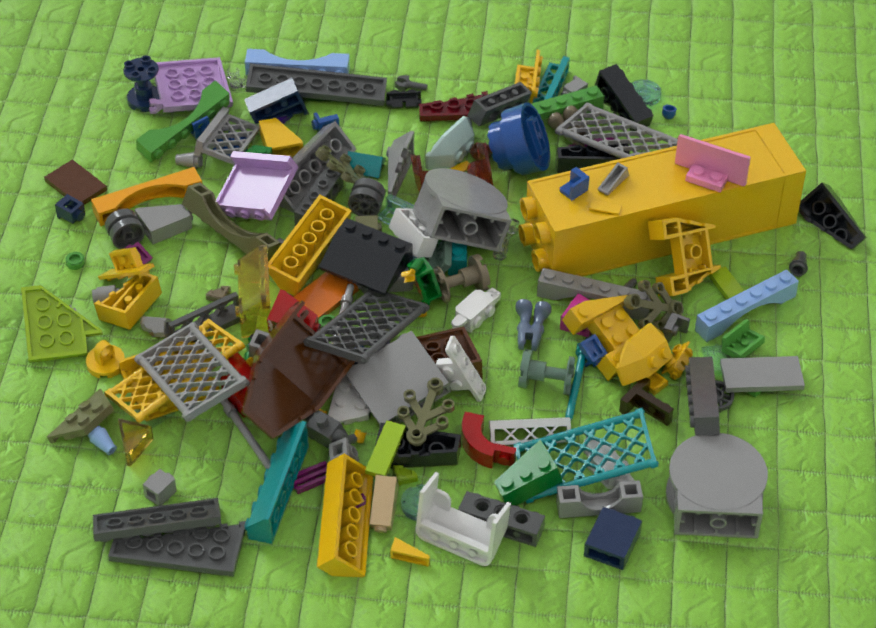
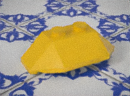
M648 323L625 342L620 355V361L615 368L622 386L653 375L673 358L663 332L652 323Z

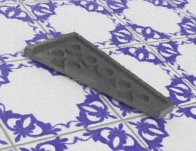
M240 521L239 524L230 526L227 523L220 524V527L215 528L204 526L193 530H175L172 534L161 535V533H154L153 536L143 538L133 536L129 539H113L108 559L112 562L234 577L246 531V521Z

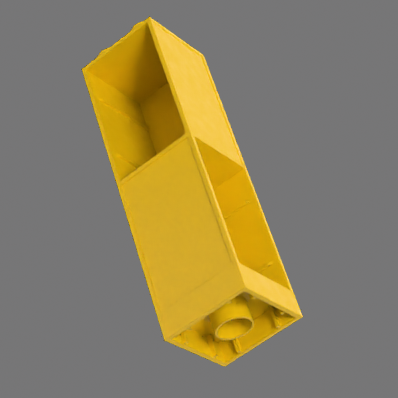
M770 123L701 140L751 157L746 185L741 186L727 181L721 193L685 181L690 169L675 164L677 146L579 168L589 176L588 191L574 200H570L560 192V187L570 181L571 171L527 181V196L520 198V210L525 219V224L518 226L519 238L523 246L530 245L532 247L531 257L537 272L546 268L581 277L672 255L670 239L650 240L648 221L681 218L716 225V228L708 229L710 245L796 224L806 169L775 123ZM617 163L628 167L629 176L608 196L598 191V187ZM592 200L622 205L619 215L589 210Z

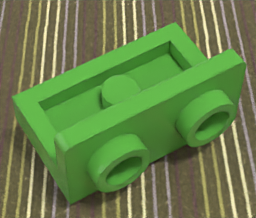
M745 319L731 331L724 334L722 337V352L733 358H746L765 343V336L749 329L750 321Z

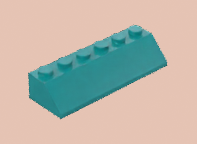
M306 421L295 424L283 432L282 437H279L277 440L276 453L271 455V465L265 471L263 485L259 486L258 499L253 502L251 517L247 518L245 522V530H247L249 540L273 544L293 491L294 482L297 480L298 472L301 470L309 448Z

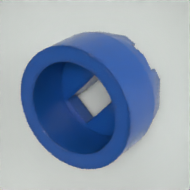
M664 105L662 116L667 120L672 119L676 115V107Z

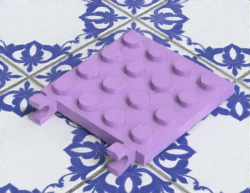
M220 57L156 62L159 71L154 78L160 99H149L150 106H153L149 107L150 114H155L160 109H163V113L195 110L200 101L202 90L215 80L230 93ZM230 93V103H229V105H228L227 107H233V100H232V97H231V93Z

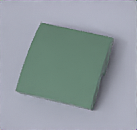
M442 240L435 247L432 257H424L433 269L439 266L443 273H445L451 267L452 242Z

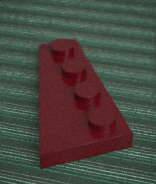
M483 91L481 95L476 96L468 94L466 98L461 99L453 97L446 102L438 100L419 104L420 121L459 120L462 116L468 117L467 115L474 100L488 95V92Z

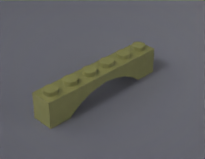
M200 182L188 186L182 205L189 212L194 213L204 223L210 225L217 233L223 235L229 242L235 244L257 263L264 265L269 262L279 248L280 242L268 233H254L237 226L222 211L214 193Z

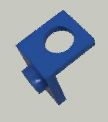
M206 116L192 123L193 131L191 134L195 139H198L210 124L209 117Z

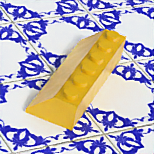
M322 195L316 198L265 266V269L280 289L293 296L300 292L321 263L337 229L346 218L350 219L352 210Z
M345 453L327 463L317 568L331 576L364 577L366 573L373 476L365 473L366 466ZM361 493H363L366 497V504L356 508L355 506L365 502L361 496Z

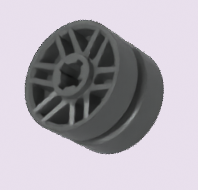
M361 178L355 181L348 199L350 210L358 216L378 215L385 197L383 185L371 178Z
M119 209L110 214L105 221V229L114 246L119 249H124L129 244L140 243L144 238L145 230L136 213L131 209Z

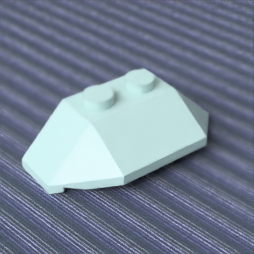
M462 116L438 139L432 150L425 155V169L451 168L470 153V149L474 144V132L469 117Z

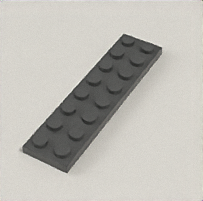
M250 64L246 92L259 93L293 78L303 98L384 106L387 85L386 77Z

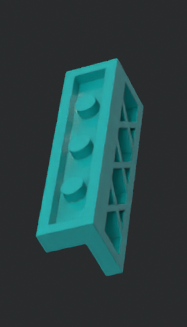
M563 56L560 64L549 62L538 87V96L533 99V103L558 96L569 71L570 57ZM551 69L557 70L556 73L553 74ZM552 80L551 84L548 85L546 81ZM547 91V94L543 95L541 92Z

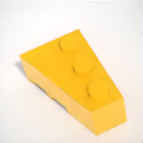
M147 274L139 277L137 275L123 284L124 287L117 292H110L109 297L105 300L96 301L94 305L98 319L130 330L162 294L158 276Z

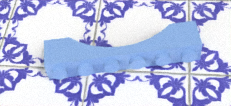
M247 49L245 58L246 75H248L250 64L349 74L350 69L349 54L331 53L327 56L311 60H291L275 56L263 49Z
M786 269L698 314L695 331L708 342L722 335L737 319L754 308L769 303L782 304L796 297L799 281Z

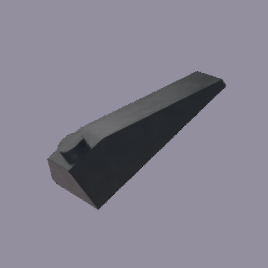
M823 182L820 183L800 201L799 212L806 221L831 235L853 250L867 238L830 185Z

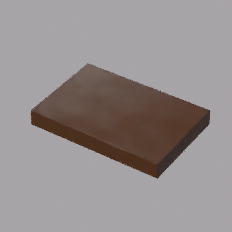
M73 159L44 177L45 182L63 196L68 194L83 202L84 205L107 191V186Z

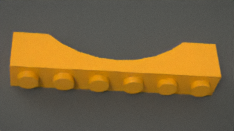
M195 167L93 198L91 199L93 213L100 226H103L108 216L119 209H131L142 202L156 198H184L188 186L199 182L202 184V179Z

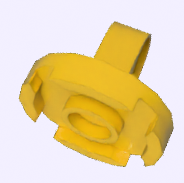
M101 340L87 354V370L96 378H100V376L112 378L120 374L118 361L125 359V356L119 347L111 345L106 340Z

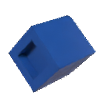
M573 168L570 173V181L560 187V192L570 200L576 199L588 191L589 176L579 168Z

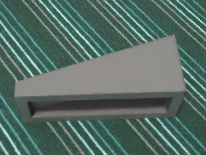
M617 163L598 187V191L608 196L629 176L628 167Z

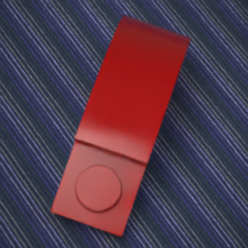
M465 412L462 419L461 439L463 448L468 456L478 464L491 469L494 463L512 466L516 461V448L488 441L482 434L484 415Z

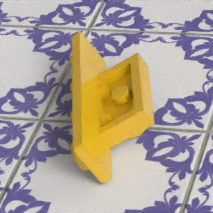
M538 49L534 67L517 64L515 84L521 82L532 92L529 103H533V99L538 96L543 59Z
M136 247L114 250L109 255L115 268L99 275L98 278L99 280L106 279L111 281L115 278L120 280L127 276L128 278H133L137 275L142 277L149 274V270L155 266L153 263L143 264Z

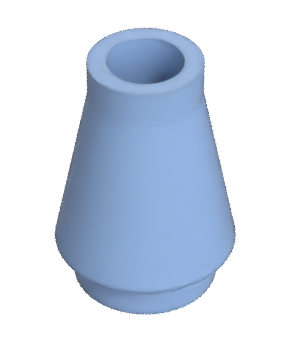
M97 426L88 434L90 442L103 450L107 455H111L116 451L117 446L113 443L105 428Z

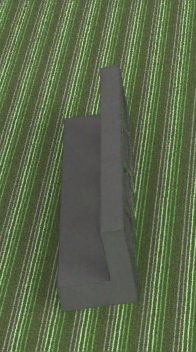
M234 292L169 322V334L172 335L192 323L196 317H199L195 321L198 326L202 325L209 318L222 329H226L247 319L246 313L239 306V296ZM233 301V304L225 307L228 302ZM216 309L214 313L209 315L211 310ZM183 324L180 329L175 331V327Z

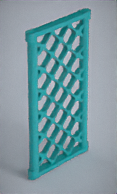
M638 408L634 412L528 442L513 444V447L516 448L518 460L521 457L522 451L527 452L541 439L543 444L549 448L547 450L549 454L552 451L560 453L554 462L557 467L564 469L560 474L562 480L567 472L575 474L573 481L565 483L563 480V482L525 502L528 504L536 499L557 494V486L578 485L582 487L650 467L651 469L658 467L659 462L652 447L644 409ZM635 419H641L642 427L633 425ZM624 423L627 426L622 433L614 431L615 425ZM604 428L607 431L606 435L601 439L594 436L596 430ZM630 429L639 431L634 438L626 436ZM585 434L588 437L583 444L574 442L576 436ZM611 434L619 437L614 444L606 441ZM642 434H645L647 443L637 440ZM624 439L631 442L626 449L618 446ZM565 440L568 444L564 449L561 450L555 447L556 442ZM591 440L600 442L595 449L586 447ZM572 445L580 448L575 455L567 453ZM603 445L611 447L607 454L598 452ZM634 445L643 447L639 454L630 452ZM615 450L623 452L618 460L610 457ZM646 450H649L651 459L645 460L642 457ZM583 451L592 453L587 460L579 458ZM627 455L635 458L634 464L626 466L622 461ZM564 456L572 458L566 466L559 463ZM595 456L604 458L599 465L590 463ZM576 461L583 463V466L578 471L571 469V466ZM607 461L615 463L614 469L605 471L602 467ZM586 467L596 469L594 475L585 477L582 473Z

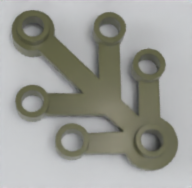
M325 145L319 147L315 152V155L320 160L328 161L326 166L330 170L342 173L340 177L344 181L354 184L358 179L365 178L363 175L366 171L365 168L357 164L352 169L350 165L352 159L349 155L343 153L339 159L340 161H338L331 155V149Z
M648 280L638 282L639 291L646 292L651 301L641 300L638 294L627 295L624 299V306L629 310L638 308L651 309L646 318L639 319L638 326L640 329L653 322L655 327L663 331L672 312L682 315L684 311L682 303L671 299L662 282L654 283L652 288ZM656 294H660L665 303H662ZM661 311L666 312L661 320L654 321Z
M434 377L428 381V394L423 408L417 402L414 390L408 389L404 392V401L409 403L418 418L416 425L409 417L410 411L407 406H400L397 410L398 418L403 420L408 429L406 434L407 440L413 446L422 445L426 441L427 435L440 429L444 430L449 425L448 418L442 414L454 411L455 405L452 399H445L441 406L431 410L435 397L444 390L443 382L439 378ZM437 417L436 423L425 427L427 421ZM440 421H445L446 423H445V424H440L439 422H440Z

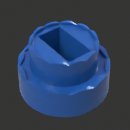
M527 102L505 109L501 113L502 119L489 125L487 134L490 140L489 148L493 153V160L498 164V168L503 171L514 169L521 176L547 170L550 164L549 140L544 123L536 108Z

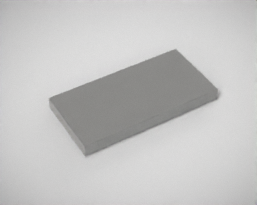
M798 356L720 359L725 393L804 390L805 384Z

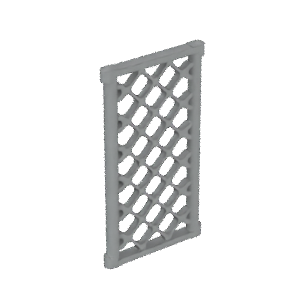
M588 102L563 124L558 126L555 134L566 136L620 159L651 152L649 149L660 150L661 148L677 146L678 141L675 137L595 107ZM601 116L606 119H596V117ZM584 118H593V120H584ZM617 122L621 125H612L611 123ZM594 124L596 127H588L587 125ZM599 124H608V126H600ZM583 125L584 128H576L575 126ZM632 128V129H635V130H637V131H631V132H629V131H627L626 129ZM609 130L612 133H603L602 131ZM614 130H623L624 132H615ZM598 131L600 134H591L590 132ZM578 132H586L587 135H583V136H582V135L577 134V133H578ZM647 134L652 137L644 138L642 135ZM630 136H638L639 138H630ZM613 137L615 140H606V138ZM618 137H626L627 139H618ZM601 138L603 141L597 142L592 139ZM663 140V141L668 142V143H666V144H659L657 141ZM645 142H654L655 144L647 145ZM633 143H642L643 145L636 146ZM616 144L618 147L612 148L608 145ZM621 144H630V146H622ZM637 150H645L646 152L639 153ZM623 151H633L634 153L628 154Z
M195 322L186 325L184 328L134 357L135 362L146 370L179 409L182 417L187 422L249 385V380L245 376H241L203 335ZM197 340L194 345H188L190 341ZM184 341L183 345L175 346L177 342ZM206 348L203 353L195 354L197 350ZM186 350H192L190 354L183 355ZM167 351L166 355L159 356L161 352ZM173 351H179L177 355H171ZM213 357L210 362L203 363L206 358ZM200 358L197 363H191L193 359ZM187 359L186 363L178 364L180 360ZM169 360H175L173 364L166 365ZM162 361L160 365L153 367L155 362ZM221 365V367H220V369H219L218 371H212V372H211L212 368L218 367V366ZM208 367L205 372H199L201 368ZM195 368L192 373H186L188 369ZM183 369L181 373L174 374L175 370ZM164 370H170L168 374L160 376ZM230 375L226 380H220L222 376ZM216 376L213 381H207L209 377ZM197 377H203L200 382H194ZM178 378L177 382L168 385L171 379ZM184 378H190L188 382L181 383ZM224 385L222 390H215L217 386ZM205 386H211L210 390L202 391ZM186 387L185 391L176 394L179 388ZM192 387H198L197 391L189 392ZM200 396H207L205 400L197 401ZM187 397H194L192 401L183 403Z

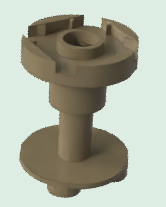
M479 254L469 256L468 267L459 269L458 274L445 277L439 266L433 269L442 296L439 298L444 303H449L450 301L449 288L462 285L464 288L474 285L477 290H489V272L486 264H481L480 261L483 258Z

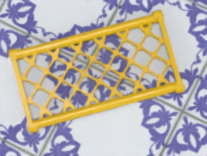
M209 318L199 326V330L205 337L214 336L213 339L209 340L214 346L224 343L223 346L216 349L222 352L221 354L226 359L245 348L242 341L232 336ZM184 341L177 342L175 346L183 345ZM190 341L188 345H194L196 342L191 343ZM199 349L195 354L203 353L204 350ZM186 350L183 355L190 354L191 352ZM167 351L162 352L159 356L166 355ZM173 351L171 355H177L175 354L177 351ZM213 357L206 358L203 363L210 362ZM186 359L181 360L178 364L186 363ZM193 359L191 363H197L200 359ZM170 360L166 365L173 364L174 360ZM162 361L155 362L153 367L159 365ZM143 367L104 392L108 399L112 400L138 423L144 421L147 416L170 400L157 384H154L155 381L151 376H143L147 373ZM208 367L201 368L199 372H205ZM195 368L187 370L186 373H192ZM179 369L174 374L181 373L183 369ZM197 377V378L194 380V382H196L197 380H199V379L202 378V377ZM176 378L174 381H170L168 385L177 382L178 378ZM186 378L184 381L182 380L181 383L188 382L190 378ZM150 381L148 385L141 386L143 382ZM133 382L137 383V386L128 388ZM186 387L179 388L176 394L185 390ZM160 388L158 392L151 393L153 389ZM147 390L146 394L138 395L140 391ZM134 392L133 396L125 397L127 393ZM119 393L121 394V397L118 398L115 395ZM158 397L153 403H148L149 399ZM144 400L142 404L135 405L136 401ZM141 409L142 411L137 413L134 410Z

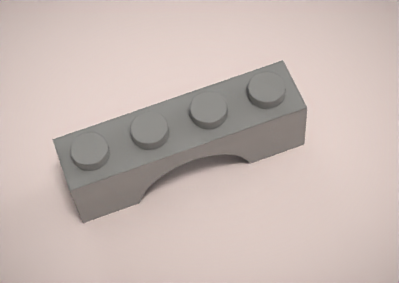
M640 480L619 482L613 489L598 494L584 492L578 485L557 486L556 504L559 518L595 516L600 514L603 507L614 509L620 513L641 512L643 494Z

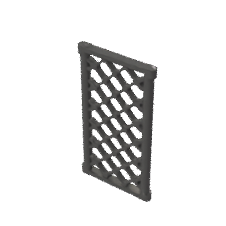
M368 289L363 296L320 330L304 339L303 343L307 347L365 364L370 360L371 356L421 314H425L430 307L428 304L392 293H387L384 296ZM367 302V303H375V304H373V305H366L365 303ZM382 308H391V310H383ZM400 313H408L409 315L407 316V315H399V314H400ZM361 317H368L369 319H359V318H361ZM346 318H354L356 320L348 321ZM389 321H399L400 323H390ZM350 325H359V327H350ZM336 326H345L346 328L338 329ZM380 329H389L390 331H380ZM341 333H349L350 335H339V334H341ZM326 334H334V335H336V336L327 337V336H325V335H326ZM371 337H379L380 339L378 340V339H370V338H371ZM365 338L366 340L358 341L356 339ZM342 340H353V341H352V342H343ZM338 341L339 343L331 344L329 342ZM369 345L370 348H367V347L362 348V347H360V346ZM346 347H356V348H354V349H347Z

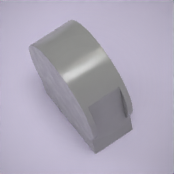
M437 168L428 171L413 206L415 217L426 227L430 238L497 252L501 248L512 221L506 211L508 207L507 200L497 188L481 178L454 169Z
M720 433L719 435H696L682 442L675 449L669 465L670 476L666 486L667 503L674 514V534L758 538L763 517V492L765 491L768 479L767 466L761 454L743 439L725 433Z

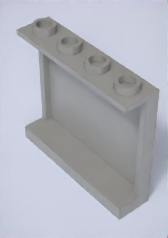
M412 330L400 335L394 342L384 345L381 350L370 357L367 363L352 365L346 373L349 383L351 382L379 426L381 423H385L386 420L399 424L402 423L403 420L399 419L397 414L400 406H407L409 408V417L415 415L409 403L404 401V392L408 389L415 391L416 400L421 408H423L428 394L427 383L430 379L436 377L443 382L444 390L435 397L434 402L451 392L449 382Z

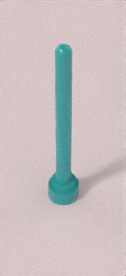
M578 344L575 351L578 360L565 417H569L571 420L574 416L586 360Z

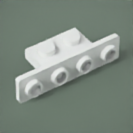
M450 336L445 348L449 358L438 359L436 366L449 382L452 391L470 390L476 401L481 402L486 393V385L456 337Z

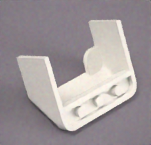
M435 472L420 491L416 521L417 536L425 542L476 564L488 566L494 559L508 527L511 503L507 502L499 514H491L487 522L452 508L450 496L445 491L437 489L439 473Z

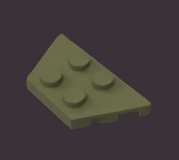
M99 389L87 401L82 402L76 411L67 415L65 420L47 436L49 442L55 443L62 436L65 440L86 436L108 417L114 409L103 391Z

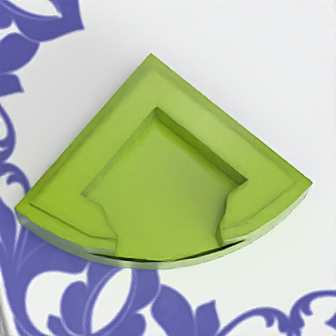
M402 465L393 466V472L395 477H397L399 486L418 482V476L415 471L403 468Z

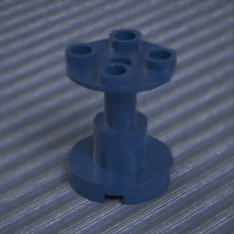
M147 55L126 61L123 69L125 77L135 81L134 87L127 94L128 105L133 110L135 108L140 109L141 112H150L149 107L153 106H150L149 99H160L157 87L153 86L149 81L157 75L159 67Z

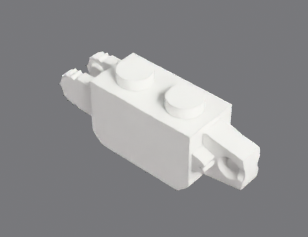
M491 288L486 292L474 290L455 307V317L451 322L452 329L464 326L466 331L471 333L475 328H479L483 321L494 314L495 304L501 298V292L495 288Z
M591 440L586 447L595 449L600 442ZM603 445L598 452L607 454L611 447ZM583 451L588 458L592 454L588 451ZM616 451L610 456L616 460L620 458ZM595 456L590 463L599 465L604 458ZM607 461L602 468L605 471L612 470L615 463ZM622 461V463H624L625 466L629 465L627 461ZM587 467V469L594 475V471L596 469L592 467ZM629 473L600 482L607 489H613L619 482L635 480Z

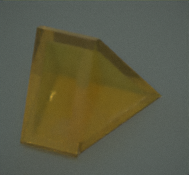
M118 418L127 466L131 467L154 440L152 427Z

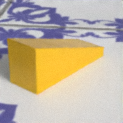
M396 537L394 538L390 550V558L429 567V555Z

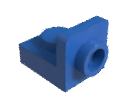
M317 112L313 113L312 127L314 131L317 130L319 132L324 126L335 121L339 125L337 114L320 118Z
M596 334L578 344V347L588 361L585 363V367L591 364L595 367L602 360V357L608 354Z

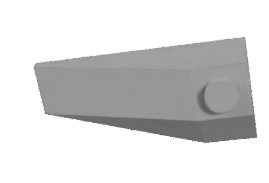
M410 131L395 139L391 147L387 149L389 205H392L414 160V131Z

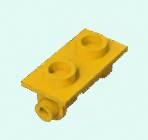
M689 341L682 345L677 344L672 349L673 358L665 364L661 372L662 374L668 372L674 380L681 377L685 370V365L689 363V357L693 356L692 349L687 348L690 344Z

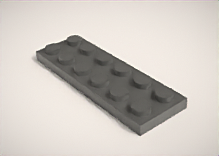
M218 498L93 515L94 542H108L111 539L118 538L129 539L139 535L151 536L154 533L161 532L172 533L175 530L183 529L193 530L204 526L214 527L222 524Z

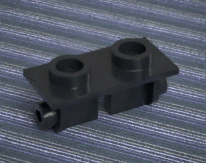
M411 89L402 92L398 90L386 92L387 107H390V109L403 108L402 102H406V108H418L419 104H422L421 91Z

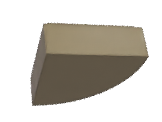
M221 286V288L210 290L206 294V300L214 302L229 295L231 291L230 286Z

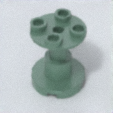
M525 349L521 360L518 387L527 389L529 379L543 382L545 378L564 381L563 395H570L571 380L574 377L575 357L569 356L567 369L549 367L547 362L532 360L533 350Z

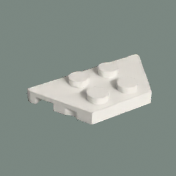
M345 375L335 388L328 415L340 423H344V425L369 420L370 410Z

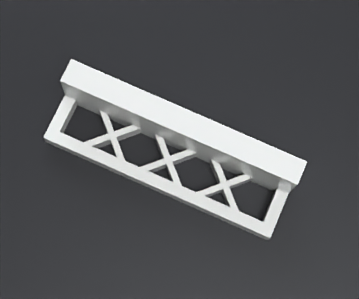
M571 418L489 421L490 441L500 445H513L518 442L524 443L538 438L533 435V432L538 427H543L549 432L546 436L552 435L558 426H566L567 431L571 429ZM509 428H514L511 432L507 430ZM518 428H523L529 433L523 440H518L512 435ZM494 429H504L509 435L503 441H495Z

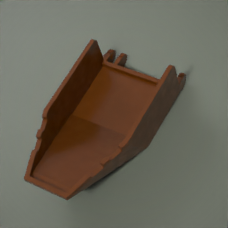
M303 300L297 301L287 310L256 350L250 371L249 385L246 389L241 413L271 439H274L321 409L355 363V361L304 345V339L316 332L303 321L309 314L307 309L299 317L297 316V313L305 304Z

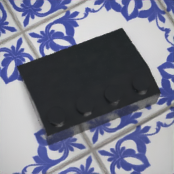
M346 218L337 229L319 265V269L385 296L401 276V272L407 268V264L413 260V244Z

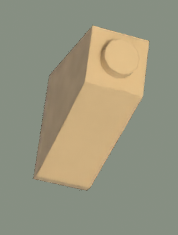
M376 475L370 526L375 532L386 533L387 530L392 531L399 491L397 477Z

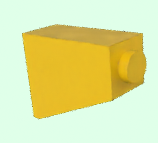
M277 118L259 121V132L263 145L272 147L273 155H285L293 158L303 148V141Z

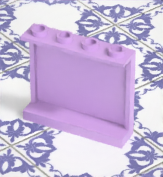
M233 151L230 158L235 165L216 201L226 216L232 218L242 217L244 219L253 218L261 221L272 220L298 169L297 164L291 156Z

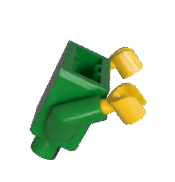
M424 257L413 259L407 264L408 271L401 272V277H405L404 283L413 282L422 298V303L430 305L432 300L442 296L434 270ZM427 312L425 314H421L419 317L427 316Z

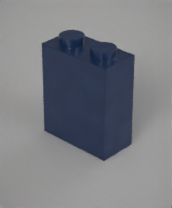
M603 507L585 542L584 557L623 570L641 533L642 520L617 512L614 509Z

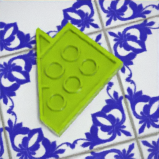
M43 286L21 287L29 363L87 356L86 337L103 335L102 330Z

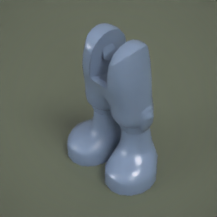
M520 299L516 302L515 306L516 312L520 316V323L517 326L518 349L524 350L526 340H532L531 350L537 351L542 334L544 333L543 322L549 317L552 307L548 302H537L534 308V323L530 325L533 305L527 299Z

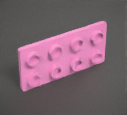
M682 134L678 136L675 164L690 169L685 181L720 193L727 181L741 186L746 185L750 156Z

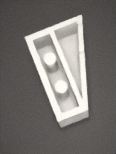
M396 208L389 225L394 235L413 244V255L415 257H432L438 239L430 238L426 227L415 217L413 209Z

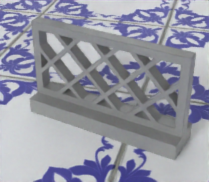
M222 107L197 139L194 155L201 157L204 153L235 165L230 156L226 154H232L233 151L244 152L258 134L259 126L230 115L229 109ZM216 139H223V141L217 142Z

